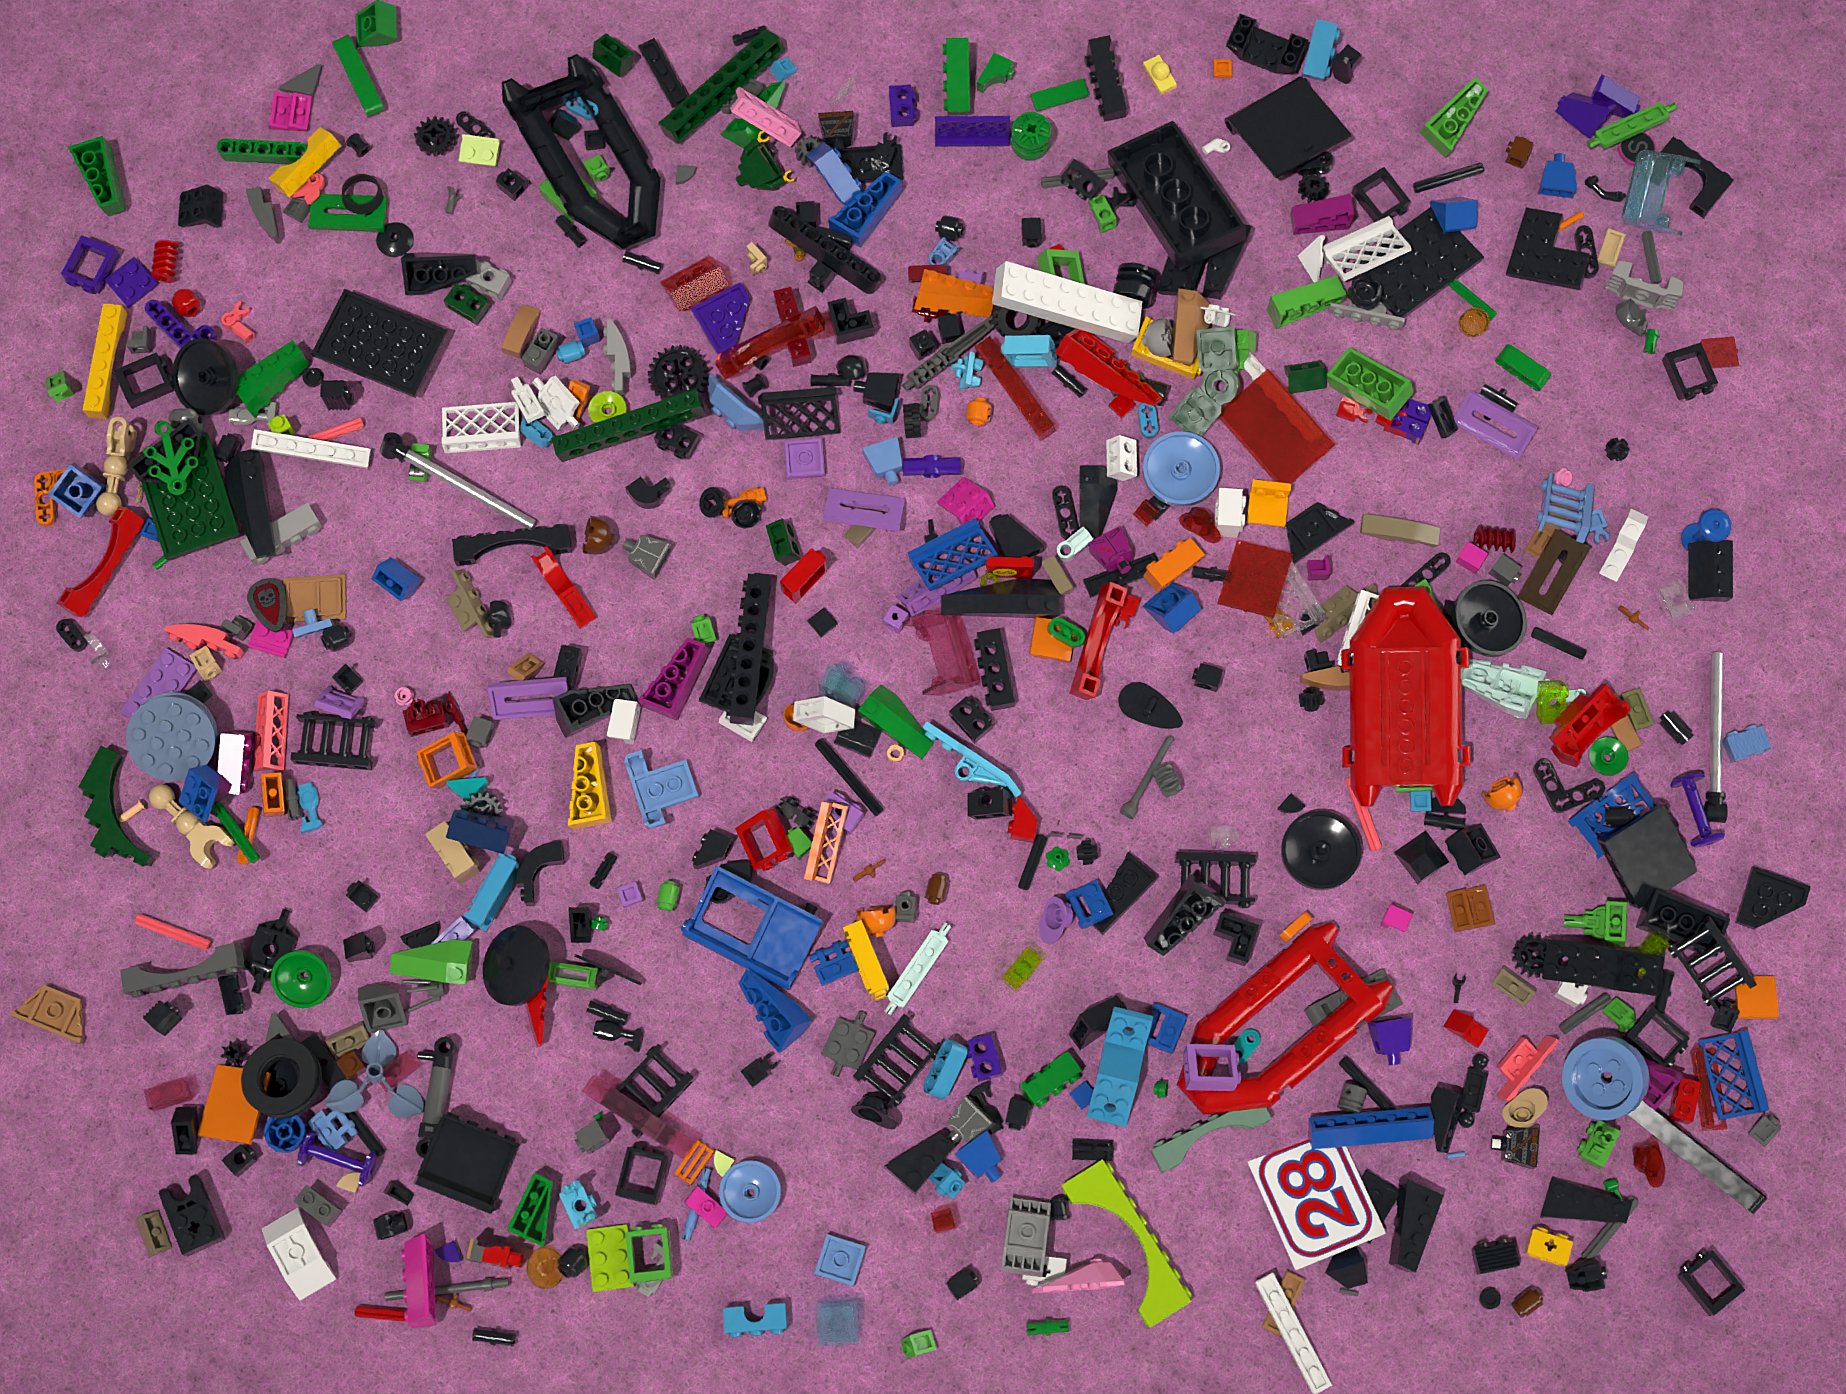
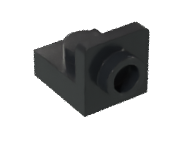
M359 880L356 883L353 882L347 889L346 896L366 913L379 900V897Z
M1724 998V1000L1717 999L1716 1004L1719 1009L1715 1011L1710 1024L1714 1028L1731 1033L1740 1011L1734 1001Z

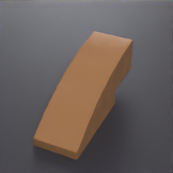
M524 304L521 306L501 346L504 354L521 359L541 312L540 309Z
M1340 666L1304 673L1299 678L1300 683L1319 689L1334 691L1350 690L1349 672L1341 673Z

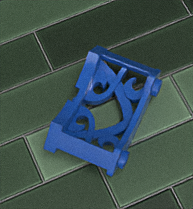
M1635 773L1625 778L1609 790L1606 795L1594 801L1568 821L1572 827L1576 826L1596 851L1598 859L1604 854L1596 840L1598 838L1596 833L1599 831L1602 832L1600 836L1605 835L1609 837L1621 829L1603 826L1606 810L1603 805L1607 804L1609 807L1630 806L1631 810H1635L1636 819L1641 816L1640 810L1645 809L1642 806L1635 808L1636 803L1644 801L1650 810L1654 808L1652 804L1654 800L1639 783V778ZM1631 786L1639 794L1640 798L1634 799ZM1617 797H1620L1622 799L1621 803H1623L1624 801H1626L1627 803L1623 805H1617L1615 799ZM1595 813H1599L1602 816L1599 824L1597 823L1599 819L1595 818Z

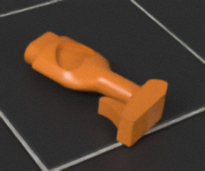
M754 487L741 492L739 497L726 500L723 505L725 509L722 510L724 520L729 519L732 509H729V507L734 506L739 500L749 499L758 505L767 501L764 488Z

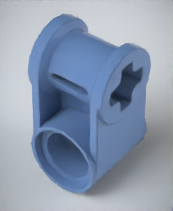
M943 237L930 253L928 265L944 264L947 266L959 253L960 247L954 246L947 241V238ZM933 261H939L940 264H934Z

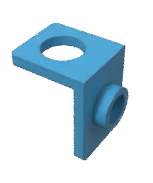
M896 398L891 415L869 409L868 417L880 424H885V422L893 424L899 406V399Z

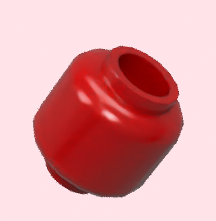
M179 289L174 293L172 305L181 316L192 317L199 311L200 300L192 290Z

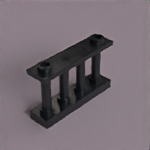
M303 712V715L297 714L296 718L298 721L304 724L300 750L297 753L291 752L290 760L293 764L372 771L373 762L366 755L370 728L378 729V724L373 718L348 719L315 716L311 712ZM323 724L320 750L317 754H309L308 746L311 725ZM331 725L343 726L340 749L337 756L327 753ZM351 727L362 728L359 754L356 757H349L347 755Z
M1199 852L1175 853L1174 863H1179V866H1181V886L1189 877V867L1191 864H1199V867H1201V882L1209 885V867L1211 865H1219V868H1221L1220 894L1227 902L1226 904L1238 905V908H1250V905H1254L1255 898H1248V872L1251 866H1254L1256 863V855ZM1231 866H1239V869H1241L1240 897H1228L1229 868Z
M1707 915L1702 919L1705 924L1702 926V930L1678 945H1675L1672 939H1669L1670 947L1668 951L1674 959L1676 957L1679 958L1703 992L1702 999L1708 1007L1712 1005L1716 1011L1719 1009L1715 1002L1716 999L1740 984H1747L1750 989L1757 984L1710 915ZM1713 935L1716 940L1714 945L1687 962L1681 952L1704 937ZM1724 951L1727 955L1725 962L1698 978L1692 968L1717 952L1721 953ZM1735 967L1739 972L1736 978L1712 993H1709L1703 985L1729 968L1733 969Z
M903 1014L853 1075V1079L858 1083L862 1080L864 1082L867 1081L890 1100L887 1104L889 1109L893 1106L898 1107L904 1099L902 1097L903 1093L930 1060H935L942 1045L938 1042L933 1047L910 1028L911 1025H909L910 1018ZM900 1034H906L929 1053L922 1062L898 1044L896 1038ZM887 1049L895 1051L916 1069L909 1078L885 1060L883 1054ZM874 1065H880L903 1084L896 1094L872 1075L873 1072L870 1070Z
M661 1045L651 1047L646 1053L647 1057L615 1089L619 1094L626 1089L647 1109L646 1112L657 1119L695 1081V1078L689 1072L686 1075L680 1074L660 1055L663 1051ZM653 1060L675 1079L676 1085L671 1090L669 1088L666 1089L645 1069ZM639 1075L661 1094L662 1100L657 1105L655 1103L652 1104L632 1084ZM632 1125L634 1129L631 1132L639 1139L644 1132Z

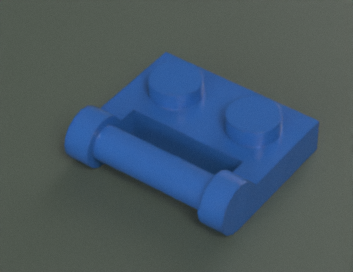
M1096 879L1065 894L1066 900L1071 903L1079 920L1078 925L1081 929L1088 928L1113 915L1110 905ZM1082 896L1091 913L1089 917L1085 916L1077 900Z
M1153 1003L1151 1007L1153 1021L1146 1045L1172 1055L1187 1016ZM1159 1014H1163L1165 1018L1157 1038L1154 1040L1150 1036Z

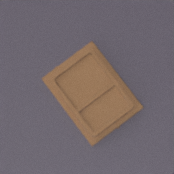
M345 574L283 578V586L287 596V617L285 623L305 622L303 612L311 609L315 610L318 621L327 619L346 620L347 596Z

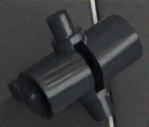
M1484 384L1479 393L1512 413L1518 404L1516 401L1505 396L1507 391L1504 388H1501L1498 392ZM1485 415L1483 416V418L1487 421L1491 419Z

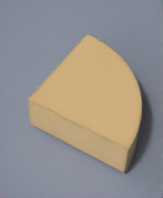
M354 1172L345 1175L339 1180L336 1187L357 1193L360 1173Z

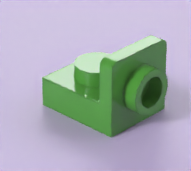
M600 154L583 162L594 183L604 181L611 175L608 165L604 163Z
M700 614L694 616L692 621H689L696 641L706 644L716 640L708 615Z
M1617 997L1602 1010L1603 1014L1618 1026L1621 1033L1630 1030L1635 1024L1636 1017L1634 1011Z
M931 1329L901 1339L902 1351L907 1359L937 1350Z

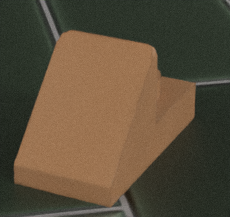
M529 652L510 665L507 673L518 681L533 680L545 663Z

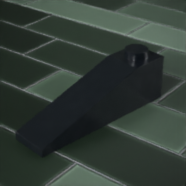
M630 684L583 690L574 689L552 698L556 721L565 738L610 717L615 699L638 702Z

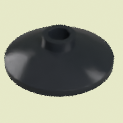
M399 222L386 224L384 232H378L376 237L378 249L389 257H400L406 254L412 248L414 242L411 229ZM397 235V238L391 239V236Z

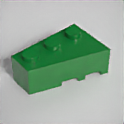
M1067 1051L1049 1063L1043 1070L1036 1072L1028 1081L1020 1083L1018 1090L1032 1108L1036 1106L1041 1108L1049 1102L1047 1098L1052 1094L1056 1097L1065 1090L1063 1088L1064 1085L1069 1082L1072 1085L1081 1078L1079 1074L1082 1073V1069Z
M533 1173L506 1229L507 1231L544 1247L552 1181Z

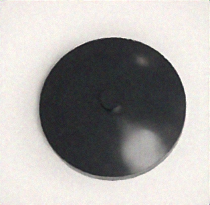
M199 338L191 340L179 350L175 357L172 368L173 387L178 399L187 409H193L198 415L218 414L231 404L238 388L236 362L230 351L222 343L214 339Z
M1478 581L1463 589L1454 602L1452 617L1455 630L1461 641L1475 653L1487 657L1503 656L1514 650L1523 640L1527 625L1526 614L1518 597L1506 586L1494 581Z
M1313 811L1298 817L1287 828L1281 842V858L1289 875L1302 886L1314 890H1330L1343 885L1355 873L1361 859V844L1355 829L1344 818L1327 811Z
M515 925L504 929L492 940L484 957L482 974L485 988L496 1002L507 1006H521L531 1001L540 992L546 981L550 965L548 946L542 935L530 927Z

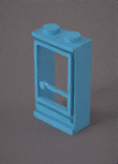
M508 853L505 855L498 854L499 858L494 862L472 901L473 906L470 905L469 913L465 912L464 914L465 919L470 924L487 932L516 881L519 862L516 861L517 858Z

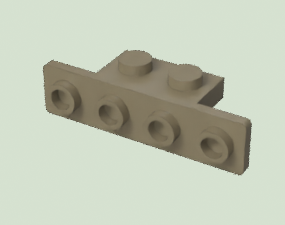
M453 570L452 575L459 589L448 596L446 600L462 631H468L478 624L484 637L495 638L493 636L494 625L485 620L487 609L482 604L478 591L471 583L469 574L465 570Z
M1374 584L1364 589V591L1378 595ZM1346 585L1317 608L1318 613L1326 619L1314 630L1320 643L1330 638L1350 620L1358 594ZM1370 597L1368 606L1375 602L1376 599Z

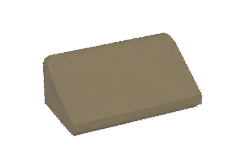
M853 525L843 537L858 549L877 528Z
M1055 556L1042 561L1043 567L1058 592L1062 595L1071 594L1073 586Z
M1503 965L1491 983L1523 1007L1526 1006L1537 990L1535 986L1505 965Z
M360 1021L325 1037V1041L335 1059L347 1051L351 1052L364 1046L370 1037L364 1022Z
M158 1210L141 1215L135 1220L149 1258L172 1249Z

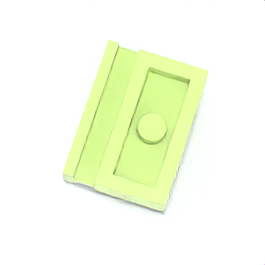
M462 134L459 162L497 167L499 139Z

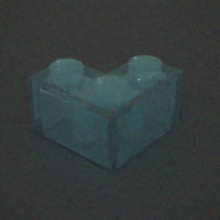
M829 663L819 682V692L821 695L853 709L857 707L865 691L863 682L855 677L852 679L847 677L845 668L838 664L832 665Z

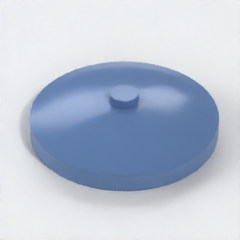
M1184 431L1171 432L1155 440L1148 448L1143 462V477L1150 492L1162 502L1173 506H1191L1203 501L1214 490L1220 474L1219 459L1211 444L1199 435Z

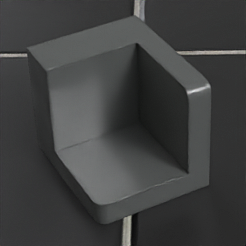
M143 326V331L132 332L131 340H127V348L131 353L151 352V331L148 326Z

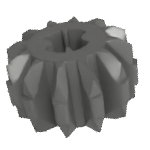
M810 135L809 139L803 136V141L797 142L798 147H795L796 159L798 161L801 160L802 166L808 163L809 168L812 166L813 162L808 160L805 155L809 153L808 150L812 151L822 143L819 136L816 139H813L812 135Z
M1161 764L1153 769V777L1166 798L1174 796L1181 791L1182 787L1170 764Z

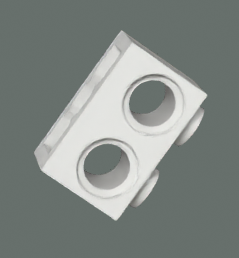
M1121 435L1106 440L1107 477L1121 481L1137 477L1136 440Z

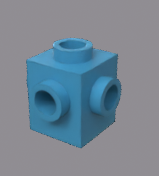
M943 1163L929 1177L936 1186L934 1190L942 1197L947 1195L953 1199L965 1185L960 1178L962 1174L954 1167L950 1169Z

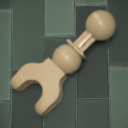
M122 417L112 418L107 431L106 454L109 457L106 458L103 464L105 473L102 474L107 479L105 492L100 494L96 500L98 511L105 516H113L117 508L122 505L121 499L117 495L119 481L125 482L123 476L128 471L127 461H129L130 455L134 450L137 437L136 429L129 425ZM121 422L123 425L116 431L115 425Z
M159 784L153 787L149 793L151 805L157 809H166L174 817L171 822L176 824L179 832L186 835L190 841L191 856L204 868L212 869L216 864L210 854L212 844L217 841L229 847L235 844L228 831L222 827L208 826L206 823H202V820L187 808H181L174 801L175 793L168 785Z

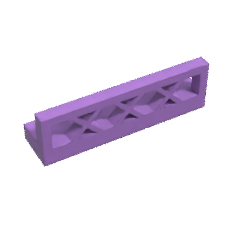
M957 556L949 562L958 563L960 557ZM964 558L962 564L969 565L970 563ZM941 566L940 568H938V569L935 570V571L941 572L943 566ZM947 566L945 573L951 574L955 572L956 568ZM971 570L932 591H929L927 587L922 588L925 586V583L921 579L898 594L897 598L906 607L910 617L915 619L941 601V595L958 591L975 580L977 576L974 570ZM930 575L928 581L931 584L937 581L939 576Z

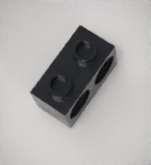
M1074 158L1069 161L1059 175L1062 179L1060 182L1067 188L1072 186L1077 190L1075 194L1083 200L1085 198L1090 200L1104 182ZM1072 169L1077 172V177L1074 180L1068 178V172ZM1085 181H1090L1092 184V188L1089 191L1083 190V183Z
M678 424L659 429L654 436L655 444H657L656 446L659 449L672 451L677 458H686L688 460L700 441L699 434ZM666 434L672 435L668 440L663 439ZM683 442L689 443L685 448L680 447V444Z
M966 696L949 710V717L975 744L992 730L993 721L987 713L983 714L978 709L979 705L974 699L970 700ZM963 708H968L971 713L969 715H962L960 711ZM977 722H980L984 725V727L980 730H977L973 727V725Z

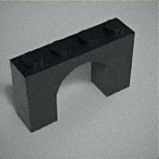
M1672 137L1648 166L1643 176L1659 186L1670 171L1675 168L1687 167L1696 171L1702 179L1703 187L1692 201L1689 209L1704 219L1728 190L1734 179L1727 172L1718 169L1713 162L1707 161L1700 156L1697 151L1687 147L1682 140Z

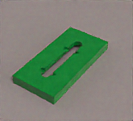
M320 194L311 203L308 227L314 230L384 232L388 198L383 196L381 205L368 216L363 214L337 215L335 213H325L324 210L346 209L342 201V194ZM345 195L346 199L354 204H364L375 197L371 195Z

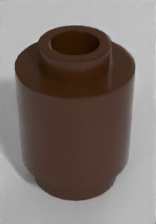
M932 874L925 894L928 903L939 905L944 902L948 887L947 877Z
M1529 1288L1514 1299L1515 1302L1511 1305L1517 1314L1523 1318L1525 1315L1529 1316L1543 1305L1541 1302L1543 1297L1537 1289L1532 1290Z

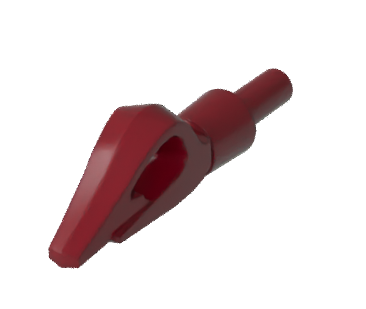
M448 691L444 710L446 713L453 715L455 723L459 725L461 732L466 734L467 731L463 724L464 719L459 713L450 691ZM448 702L452 704V709H448Z

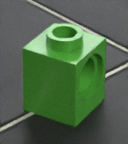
M799 827L796 829L791 828L786 832L794 850L792 853L798 860L802 859L810 852L812 842Z

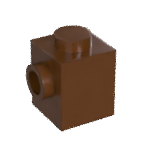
M1516 136L1513 142L1509 141L1505 152H1508V156L1505 162L1523 169L1533 142L1525 137Z
M355 1051L343 1053L339 1057L340 1060L336 1062L350 1081L355 1080L366 1072L367 1067Z

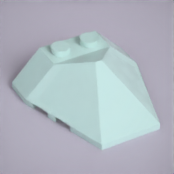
M1469 659V668H1461V685L1501 711L1517 718L1526 719L1538 699L1546 671L1524 665L1521 668L1509 667L1508 663L1497 666L1491 665V661Z

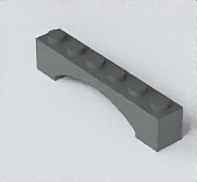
M229 943L215 947V952L210 957L184 971L156 974L150 973L146 967L138 965L122 969L120 972L123 993L131 995L132 998L144 996L146 992L159 993L163 991V988L175 989L187 982L188 984H196L201 982L200 979H217L219 975L225 973L226 975H234L238 973V970L245 969L242 945Z

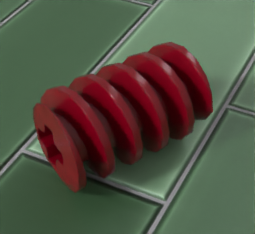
M1478 525L1473 535L1472 544L1475 546L1479 544L1480 549L1485 544L1488 551L1492 545L1495 551H1498L1501 546L1503 552L1509 547L1510 553H1512L1515 545L1514 531L1510 528L1506 533V529L1503 527L1500 530L1497 527H1493L1491 530L1490 526H1486L1483 530V526Z

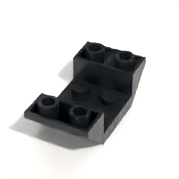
M1240 13L1226 46L1241 61L1272 73L1295 72L1308 39L1291 33L1289 40L1257 28L1256 19Z

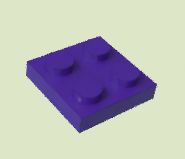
M135 257L104 279L128 308L158 286L157 282Z

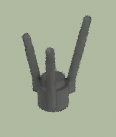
M433 980L401 981L403 984H427L424 987L406 989V992L427 991L428 997L432 996V998L404 1010L405 1014L432 1002L440 1001V997L445 996L443 982Z

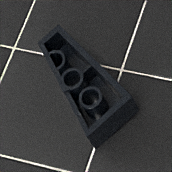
M1190 874L1143 938L1148 947L1165 956L1183 940V937L1197 929V926L1202 921L1210 918L1214 911L1219 907H1223L1227 902L1220 893Z
M1399 1179L1398 1187L1400 1188L1396 1201L1397 1213L1396 1218H1394L1393 1226H1395L1391 1242L1389 1264L1403 1271L1416 1273L1444 1195L1409 1179Z

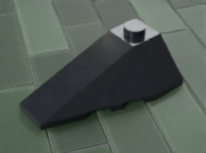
M419 252L406 253L401 257L405 295L426 294L478 273L476 254Z
M1080 465L1079 529L1084 527L1093 539L1103 534L1117 493V479L1107 477V468L1099 465Z

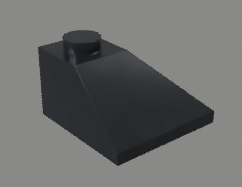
M1426 830L1394 852L1417 885L1449 863Z

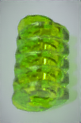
M1648 935L1646 941L1642 942V947L1637 949V953L1661 954L1665 956L1666 952L1663 948L1668 949L1670 945L1657 935ZM1641 968L1638 971V975L1644 978L1645 969Z

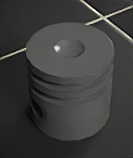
M1344 1083L1340 1095L1341 1099L1338 1101L1340 1104L1337 1105V1108L1352 1114L1361 1113V1105L1364 1104L1367 1090L1356 1085Z

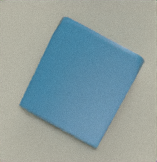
M787 57L774 61L770 68L771 73L779 82L786 80L798 71Z

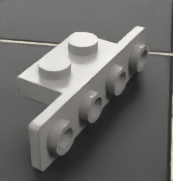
M1350 300L1348 306L1330 303L1328 314H1332L1334 317H1347L1353 321H1365L1376 326L1384 325L1390 329H1402L1405 318L1387 315V308L1380 301L1371 309L1358 308Z

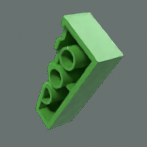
M1474 77L1423 126L1419 133L1446 158L1488 89Z

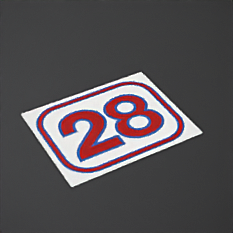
M1308 1139L1248 1161L1295 1270L1386 1234L1347 1147L1311 1149Z

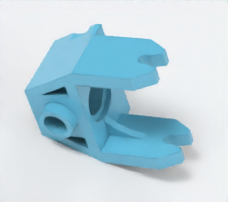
M579 1180L562 1188L563 1192L559 1196L575 1230L598 1220L594 1209L597 1204L592 1194L588 1196ZM585 1201V1210L578 1212L576 1210L577 1203Z

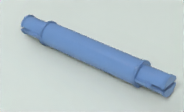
M703 1168L697 1184L704 1192H706L711 1170ZM692 1209L689 1210L684 1226L685 1230L681 1238L690 1242L692 1231L695 1230L698 1214Z

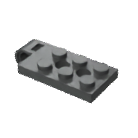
M1383 969L1362 979L1365 984L1387 980L1391 984ZM1394 988L1385 1010L1374 1019L1402 1005ZM1339 991L1313 1004L1304 1011L1312 1026L1315 1027L1348 998L1342 991ZM1363 1021V1022H1362L1358 1027H1356L1355 1029H1357V1028H1359V1027H1361V1026L1367 1024L1366 1021Z

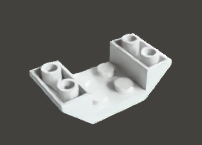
M296 1208L262 1228L266 1245L285 1281L301 1301L337 1280L329 1263L323 1259L307 1229L308 1224L300 1209Z

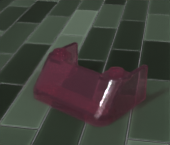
M924 610L902 622L903 626H914L917 637L922 641L929 642L938 676L932 679L931 687L922 691L923 695L942 696L972 688L979 684L980 677L965 626L960 616L941 615V611Z

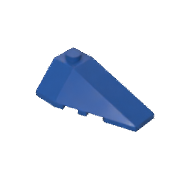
M750 968L746 969L738 983L748 1003L754 1004L758 1013L755 1017L758 1022H763L767 1030L764 1032L766 1039L778 1053H781L804 1034L812 1020L798 1004Z

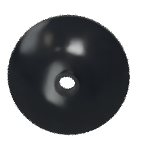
M288 1059L280 1060L270 1067L267 1071L271 1073L266 1091L267 1095L274 1098L284 1097L296 1087L300 1073L295 1061Z

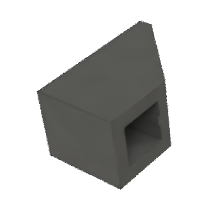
M541 327L522 357L524 366L541 375L552 357L558 336Z

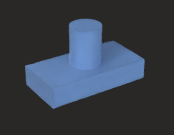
M311 609L303 612L306 626L292 629L295 638H300L321 632L325 628L334 625L332 619L318 622L315 610Z

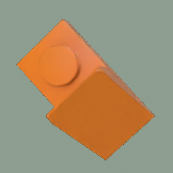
M572 379L568 390L580 402L573 414V417L579 421L591 399L588 396L590 386Z

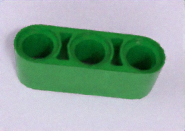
M1506 344L1495 359L1497 365H1502L1503 369L1515 377L1518 376L1519 380L1529 387H1533L1535 391H1540L1551 377L1549 370L1510 344Z

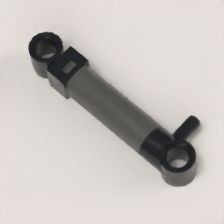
M441 1037L435 1042V1053L419 1051L417 1054L418 1059L433 1061L423 1120L420 1122L418 1137L421 1140L416 1145V1152L421 1158L425 1156L423 1147L430 1144L440 1117L445 1111L454 1056L457 1052L455 1043L447 1037ZM444 1044H450V1050L447 1053H441V1047Z

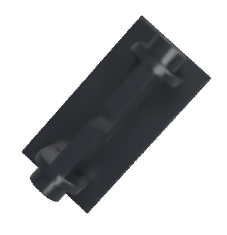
M792 796L782 797L780 800L784 803L780 802L777 806L779 813L788 819H791L794 814L797 815L793 822L804 830H810L813 826L812 822L818 819L812 809L802 807L798 804L799 801Z
M236 974L219 976L218 978L226 1015L243 1014V1011H245L242 993H238V990L241 988L238 980L239 977Z
M1072 1139V1160L1101 1161L1103 1159V1161H1113V1140Z

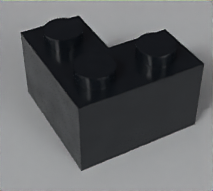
M846 297L827 302L828 313L837 345L874 336V327L869 310L850 314Z
M1223 912L1220 913L1213 935L1232 941L1226 957L1227 961L1245 967L1259 925Z

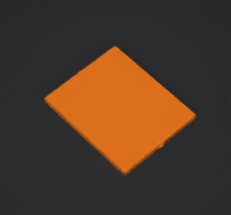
M217 1064L197 1136L219 1139L223 1142L231 1141L252 1144L260 1112L248 1103L241 1087L243 1068ZM266 1072L264 1078L265 1091H267L271 1076L269 1072Z

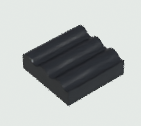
M822 608L807 620L821 638L838 625L825 608Z

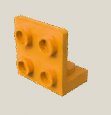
M1253 479L1250 486L1247 523L1285 527L1291 484Z

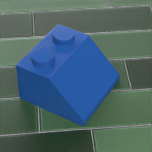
M1171 583L1161 592L1156 593L1143 605V608L1165 630L1173 634L1180 630L1186 622L1201 610L1192 592L1175 583Z

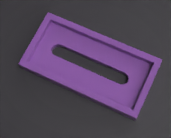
M1473 390L1469 391L1454 417L1457 426L1518 460L1538 426ZM1476 410L1516 432L1517 436L1512 437L1507 433H1503L1500 429L1478 417L1476 418L1472 412Z
M829 488L823 520L900 531L905 499ZM841 504L884 509L890 512L882 514V512L851 509L850 507H843Z
M559 677L489 683L487 690L493 720L555 715L553 699L540 698L520 700L518 702V700L506 701L505 698L550 693L558 696L568 691L567 678Z

